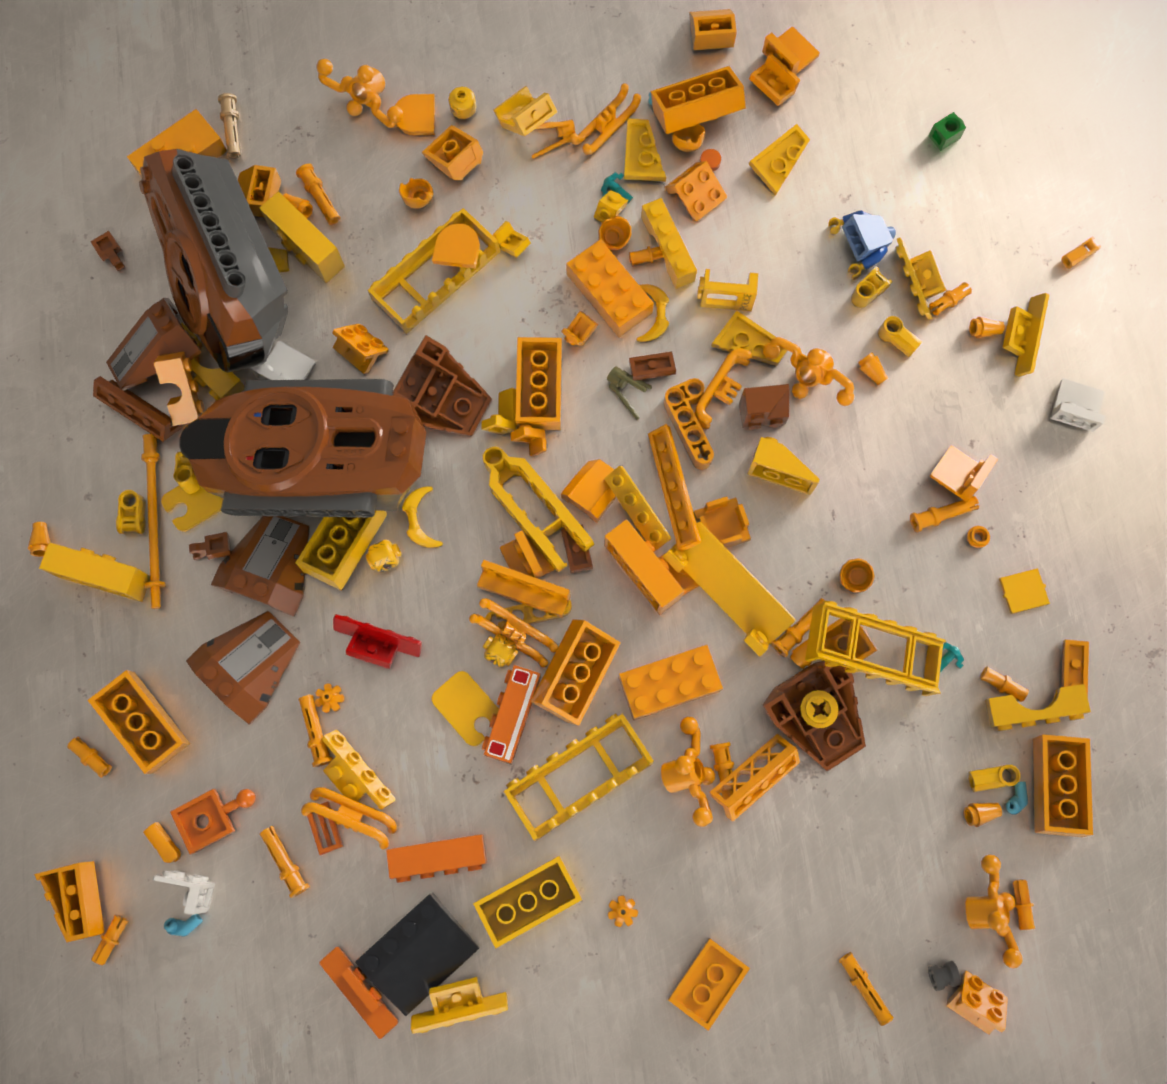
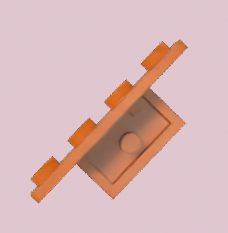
M335 947L319 962L379 1039H382L398 1024L397 1018L381 1000L382 995L374 986L371 987L365 980L367 977L363 971L353 965L340 947Z

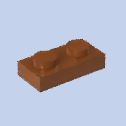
M672 351L629 358L632 379L634 381L676 374Z
M565 528L561 529L571 574L593 569L589 550L584 552L567 533Z

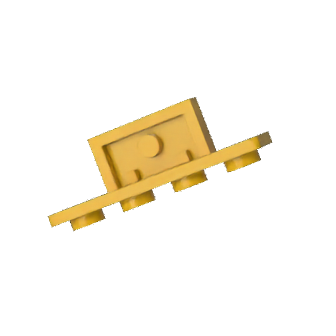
M899 237L897 238L898 246L895 247L900 259L904 258L906 264L903 265V269L907 278L911 276L913 284H910V288L914 297L918 295L920 303L917 304L921 316L925 315L930 320L933 316L926 299L940 294L947 289L932 251L929 250L914 258H910L904 241Z
M1047 293L1031 297L1028 311L1018 306L1010 309L1002 348L1018 355L1015 375L1018 377L1034 372L1048 307L1049 294Z
M618 466L605 477L606 483L644 539L653 545L655 551L669 542L671 536L624 467Z
M338 730L324 735L322 738L323 742L336 757L325 767L323 772L343 796L359 802L368 794L381 810L395 801L390 790L382 784L375 772L367 766L359 753L351 747Z
M477 977L430 988L429 995L433 1010L412 1015L411 1032L412 1034L425 1033L431 1029L443 1026L449 1027L455 1023L467 1020L473 1021L479 1017L491 1014H500L508 1010L507 994L503 992L482 997Z

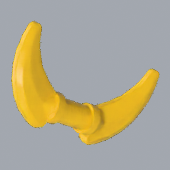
M642 284L639 286L652 297L657 307V317L654 325L647 333L637 337L638 342H648L660 337L669 326V321L665 317V307L669 303V298L659 287Z
M431 486L421 487L411 492L402 506V510L406 512L409 522V530H407L406 534L413 542L427 548L443 545V542L428 537L420 529L417 521L418 504L427 493L433 490Z

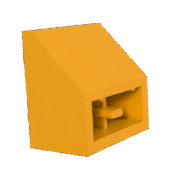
M730 9L689 12L693 50L734 47L737 30L735 14Z
M253 165L240 172L238 176L239 185L253 215L263 217L259 207L280 189L281 179L276 168Z

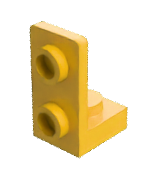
M515 388L499 392L498 414L491 415L490 418L482 420V430L500 435L516 430Z

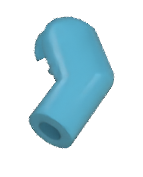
M1018 782L1014 785L1015 795L1006 803V810L1009 813L1018 814L1027 806L1026 782Z
M199 914L192 915L186 921L169 918L164 923V929L170 935L184 937L199 926L203 920Z

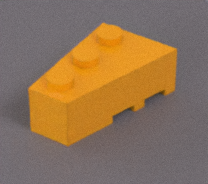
M94 861L76 863L34 874L36 880L41 882L46 892L44 894L46 900L50 901L56 913L54 917L66 942L105 934Z

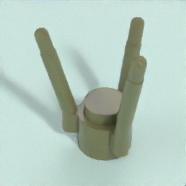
M616 366L607 376V381L611 383L609 388L616 393L630 413L638 420V414L618 388L623 389L629 383L642 392H646V388L652 389V386L642 380L634 381L632 375Z

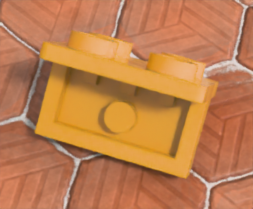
M361 324L336 328L332 332L337 337L332 348L363 374L369 373L377 357L386 354L389 350L379 338L371 335L367 328Z
M523 530L514 534L515 540L500 546V551L509 569L535 578H540L555 570L527 535L524 534Z
M965 971L962 974L961 986L947 1000V1007L989 1035L994 1029L1002 1033L1006 1028L1007 997L999 990L983 982L978 976Z

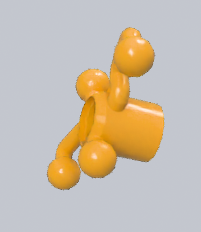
M320 59L316 68L319 81L339 93L346 91L353 100H350L346 105L347 112L350 115L359 116L363 111L362 104H365L371 108L372 114L388 128H393L397 123L401 122L404 113L400 107H390L387 111V116L379 110L381 99L378 95L385 89V79L377 69L368 65H362L357 70V75L354 78L345 76L342 78L341 83H338L327 77L333 71V65L330 60Z
M781 337L773 338L770 343L765 344L763 347V355L770 360L779 356V347L792 352L790 361L792 366L796 368L795 374L799 381L792 386L791 390L795 398H805L809 392L808 387H814L819 383L829 385L835 379L845 387V389L837 393V402L842 406H848L853 403L854 385L841 372L833 369V359L828 352L815 348L810 350L806 356L802 354L801 348L798 345Z
M685 717L680 722V728L684 734L691 735V748H687L684 756L678 757L677 760L664 763L661 767V777L665 788L670 793L689 789L690 794L698 800L700 808L694 811L692 819L697 826L705 827L713 821V816L707 797L701 791L700 785L712 784L716 774L712 768L704 767L701 760L697 758L700 754L701 731L697 720L693 717Z
M989 854L981 860L983 871L989 874L988 896L967 897L965 901L966 917L971 929H993L998 935L1003 936L1008 949L1004 951L1002 959L1006 966L1014 969L1022 964V955L1008 926L1010 922L1009 911L1015 907V899L1007 892L998 895L1001 862L998 857Z

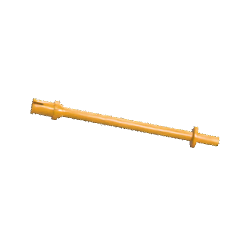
M144 434L142 436L144 453L141 454V460L146 463L150 557V582L145 583V588L151 589V609H160V588L166 587V583L160 581L156 463L160 460V454L157 453V438L152 434Z

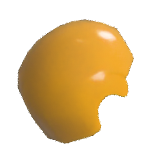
M698 124L694 127L675 131L672 134L674 146L684 152L698 150L704 142L705 129Z
M410 178L407 184H400L399 194L407 206L413 209H420L432 200L433 188L429 181L425 179Z
M620 216L606 219L599 227V240L601 239L608 249L612 251L622 249L627 245L632 235L629 222Z
M860 558L848 560L842 565L839 572L840 582L843 587L854 593L866 591L872 586L875 578L872 566Z

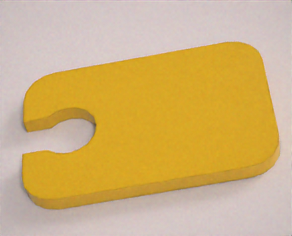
M180 486L165 493L161 499L162 506L167 513L173 510L179 503L187 505L186 514L172 520L175 527L182 532L189 531L220 512L223 498L208 493L202 487L197 492L188 494Z
M464 671L455 673L432 694L431 698L433 705L470 746H478L485 739L482 733L475 730V721L479 717H485L490 722L493 714H498L499 711L494 702L473 678Z

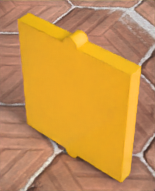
M1038 568L999 578L1004 592L1003 598L1006 599L1011 614L1050 604L1045 590L1046 584H1043Z

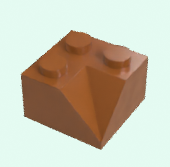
M789 384L744 388L739 401L742 428L756 430L762 426L770 425L772 428H777L786 424L789 418Z

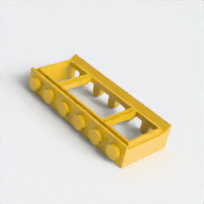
M462 208L459 212L452 214L443 226L437 227L429 238L422 240L414 251L406 254L400 263L395 267H391L385 276L373 282L367 291L371 300L407 334L500 253L498 240ZM452 224L470 226L474 229L478 238L488 246L484 251L479 250L476 269L460 267V271L453 278H447L444 281V285L437 292L432 291L429 293L428 299L425 300L406 279L433 256L437 237L444 228ZM399 285L420 304V306L416 305L413 307L412 313L404 320L383 300Z
M823 601L822 604L813 606L805 661L810 662L820 659L825 661V666L828 667L844 666L845 672L866 673L865 678L868 679L884 678L886 679L885 683L888 685L904 684L906 685L905 690H922L923 696L941 694L938 684L943 643L946 640L938 638L935 633H922L912 626L903 627L897 625L898 623L893 620L877 619L878 616L874 614L858 613V610L855 608L839 607L833 601ZM829 615L851 621L846 655L824 649ZM860 625L907 639L903 672L855 658ZM916 642L928 645L924 678L912 675Z
M623 713L619 716L613 714L605 720L606 724L598 729L595 726L585 733L587 737L583 740H573L565 746L566 751L560 755L558 752H555L546 758V764L540 768L538 765H535L526 771V777L521 780L515 778L506 785L507 789L503 792L534 841L539 840L654 763V760ZM623 727L642 758L619 772L599 741ZM594 746L613 777L564 809L544 777ZM536 782H539L558 813L534 828L515 796Z

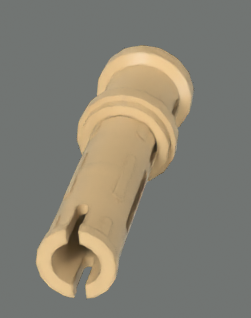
M223 93L218 96V103L221 104L220 119L224 122L227 156L229 158H239L241 156L237 129L239 113L236 111L235 106L237 97L231 93Z

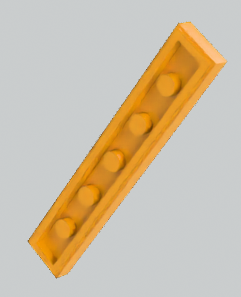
M665 424L648 433L676 544L678 550L683 552L700 544L701 539L671 428Z

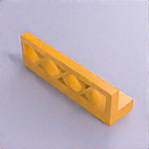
M483 560L481 564L483 571L477 584L478 588L563 618L571 598L569 589Z
M776 734L710 791V796L724 807L726 817L733 822L800 763L797 748L779 734ZM778 743L785 748L780 753H771V749ZM758 760H768L767 765L764 767L754 768V764ZM751 774L747 782L737 783V778L741 775ZM725 789H733V794L726 800L719 795Z

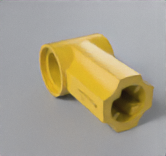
M896 316L888 317L878 329V335L881 340L891 342L908 357L922 343L921 340L903 326L901 319ZM887 326L892 327L894 332L889 331Z
M1003 765L968 772L969 784L973 792L1014 786L1020 780V772L1013 765ZM1005 769L1011 774L1009 782L1004 781L1002 778V772Z

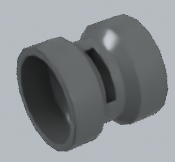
M954 961L945 962L943 967L938 965L928 967L929 977L935 991L944 990L948 984L952 987L961 985L960 974Z

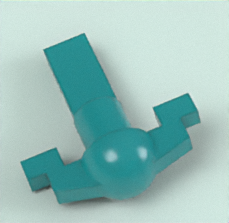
M615 172L604 179V184L601 188L602 196H605L608 193L607 189L610 188L613 192H617L627 199L628 203L633 199L627 191L615 182L617 178L621 180L624 174H617Z
M945 642L943 650L946 649L948 652L941 659L940 672L954 658L958 660L955 665L961 669L964 666L962 664L964 658L960 653V649Z

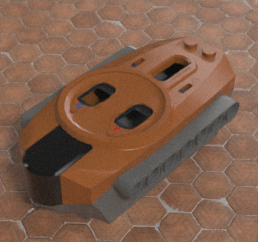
M180 149L158 151L145 156L143 167L140 168L142 180L139 181V187L142 194L145 195L164 253L165 269L171 294L184 324L189 331L199 336L222 371L229 373L264 364L267 361L274 341L282 334L288 314L287 304H284L287 288L229 160L199 155Z
M385 379L249 380L245 382L243 392L215 401L196 420L189 423L182 431L179 439V448L182 454L189 459L199 486L208 493L223 498L221 511L225 514L234 516L374 517L375 511H397L405 494L409 492L411 486L421 476L426 430L411 402L408 399L392 396L394 385L391 381Z

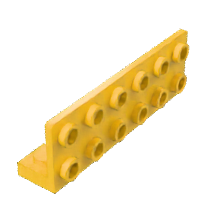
M698 522L697 528L701 539L700 544L683 552L679 551L677 544H675L662 557L678 573L682 569L686 571L747 634L744 641L760 657L767 651L771 642L795 622V618L701 522Z

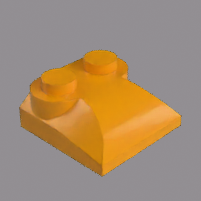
M840 618L827 627L824 649L846 655L851 621ZM860 625L855 658L863 660L876 652L877 648L865 629Z

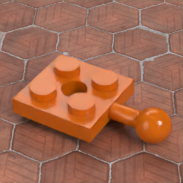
M212 789L170 811L189 854L192 855L235 832L228 813L239 807H251L256 797L252 790L243 789L237 794L236 799L223 805L216 789ZM204 814L208 817L209 822L202 829L197 825V820L199 816Z

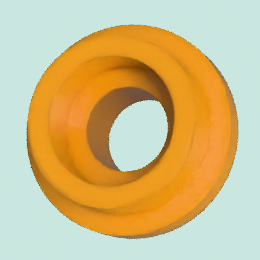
M974 526L967 532V541L972 547L983 548L989 543L990 534L986 528ZM974 535H980L981 541H977Z

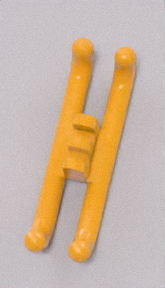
M623 83L618 95L578 135L575 133L571 134V143L574 145L582 143L596 129L601 135L592 144L586 143L582 147L584 154H593L633 115L639 107L641 95L639 93L634 94L631 104L616 118V108L624 101L629 90L628 84Z
M746 349L731 351L699 399L695 416L703 429H709L712 422V417L705 410L713 397L731 405L733 400L730 397L735 398L738 394L735 390L740 391L742 388L741 384L727 377L735 364L743 366L750 364L749 359L752 358L750 351Z
M487 598L480 600V607L489 609L505 619L506 622L500 628L483 616L474 613L469 617L471 623L482 626L494 635L502 634L516 643V649L534 659L542 668L548 666V660L541 653L524 643L526 633L548 647L551 652H556L558 649L555 641Z
M317 787L311 791V800L316 801L319 797H323L341 806L338 811H334L323 805L308 802L301 808L302 815L308 816L310 812L316 813L335 821L338 825H344L347 829L351 828L356 833L360 832L376 839L379 842V847L383 850L388 848L389 842L386 835L380 830L362 823V817L365 815L387 826L388 833L394 834L397 830L396 822L389 815L323 787Z

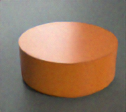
M707 149L701 154L700 162L707 161L712 171H715L720 167L721 155L715 149Z

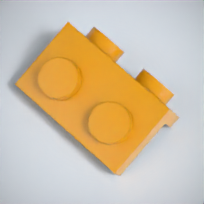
M773 54L768 55L765 64L752 72L749 78L777 106L795 94L800 79Z

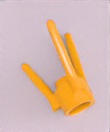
M573 120L546 122L537 127L536 129L556 128L558 138L562 137V140L532 155V158L541 156L565 143H570V136L575 133Z

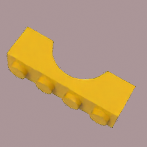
M662 198L642 205L641 219L649 235H652L660 246L666 263L667 273L675 289L695 282L697 269Z
M181 323L183 328L194 338L199 348L201 349L203 344L191 331H189V329L183 323ZM199 355L191 360L192 371L196 374L194 379L203 388L207 385L211 389L208 393L216 401L244 390V384L228 367L217 369L205 368L199 363Z
M1085 684L1056 689L1053 700L1042 710L1025 708L1017 702L1013 695L985 700L990 727H997L998 731L1013 729V724L1020 723L1022 728L1036 726V721L1045 720L1046 724L1060 722L1061 717L1069 716L1070 721L1084 719V714L1091 712Z

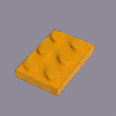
M709 938L669 996L668 1001L709 1031L750 968Z

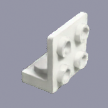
M279 341L264 364L261 365L254 361L250 369L260 380H305L316 363L313 359Z
M1063 378L1060 381L1050 419L1094 432L1104 424L1106 417L1099 414L1105 392Z
M176 870L163 871L162 874L153 876L154 881L190 888L183 899L184 913L195 915L208 912L215 883L209 882L207 876L186 875L184 877L185 872Z

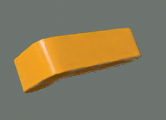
M693 378L666 391L664 408L692 464L699 470H705L710 467L714 452L691 406L698 403L705 388L701 380ZM691 388H695L699 391V393L694 395L691 394L688 390ZM676 397L679 399V402L672 403L669 401V398ZM686 416L689 421L681 422L678 417ZM696 435L699 440L692 442L688 439V436ZM700 453H701V455H702L703 457H706V456H707V459H706V460H704L703 458H700V459H699Z

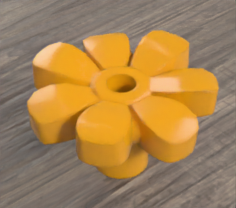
M327 683L324 685V690L317 689L315 694L320 698L315 700L316 706H323L322 711L324 713H329L331 708L335 712L340 710L338 702L343 703L345 700L343 695H339L342 691L341 687L336 685L332 689V685Z
M624 895L618 896V902L610 901L609 907L613 910L608 912V917L611 920L616 919L615 926L621 927L623 922H625L626 926L633 924L631 917L638 916V910L633 909L635 901L631 898L626 902Z

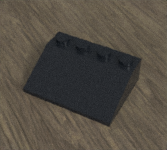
M430 893L358 958L355 963L367 978L407 1016L429 996L430 988L438 987L479 949V946L434 893Z

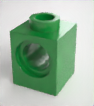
M952 112L936 122L928 136L939 150L942 151L961 139L967 127L964 121L955 112Z

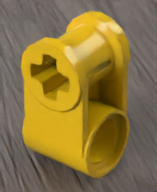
M875 267L856 286L851 296V301L856 307H866L892 284L893 281L891 279L887 280L879 272L880 269L878 267Z
M198 450L192 453L177 452L175 456L173 478L183 491L188 494L195 493L201 488L189 459H197Z
M133 490L123 491L118 498L116 529L119 534H124L125 532L143 534L145 531L146 500ZM135 497L134 505L129 506V501Z

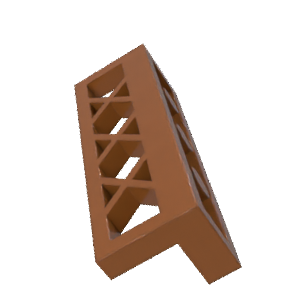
M101 376L94 379L93 397L164 442L181 430L182 424L173 426L170 416L128 389L125 391L121 390L113 379L107 381Z

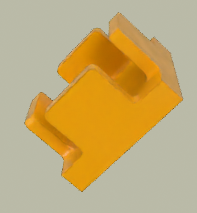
M726 496L707 502L704 508L693 512L696 522H701L726 548L751 540L748 531L749 521L743 504H738L737 498L728 500Z

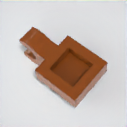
M110 231L90 241L103 261L109 258L117 271L125 267L117 255L122 249Z
M227 532L204 536L205 542L189 545V553L193 554L194 560L202 559L205 555L208 560L231 555L230 538Z

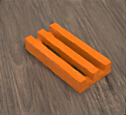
M329 801L320 804L332 809ZM310 812L307 817L319 855L344 847L336 822L328 819L336 842L333 845L325 818L318 815L328 846L324 848L313 812Z

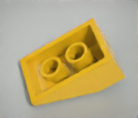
M772 437L760 438L747 473L748 475L808 495L812 494L820 480L786 446L778 443V440Z

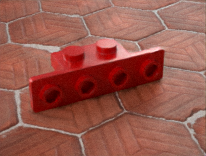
M335 614L333 618V629L335 631L353 636L346 649V655L390 669L397 651L419 657L421 654L422 642L414 637H406L392 630H384L370 623L353 620L348 616Z

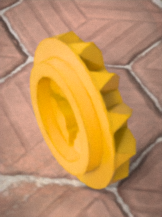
M817 690L810 692L803 698L800 705L801 717L806 721L807 725L816 729L830 726L838 716V704L835 698L825 691ZM825 702L822 709L825 715L818 714L813 717L815 712L813 705L818 706Z

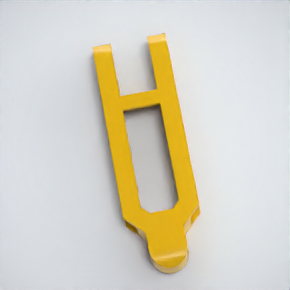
M496 446L486 449L483 453V462L490 473L489 486L491 493L558 573L567 566V563H564L556 553L553 544L548 540L549 536L563 527L584 552L595 545L589 534L525 458L509 457L501 448ZM513 476H521L557 520L542 531L538 526L535 527L528 519L527 513L521 510L514 502L513 496L503 489L504 483Z

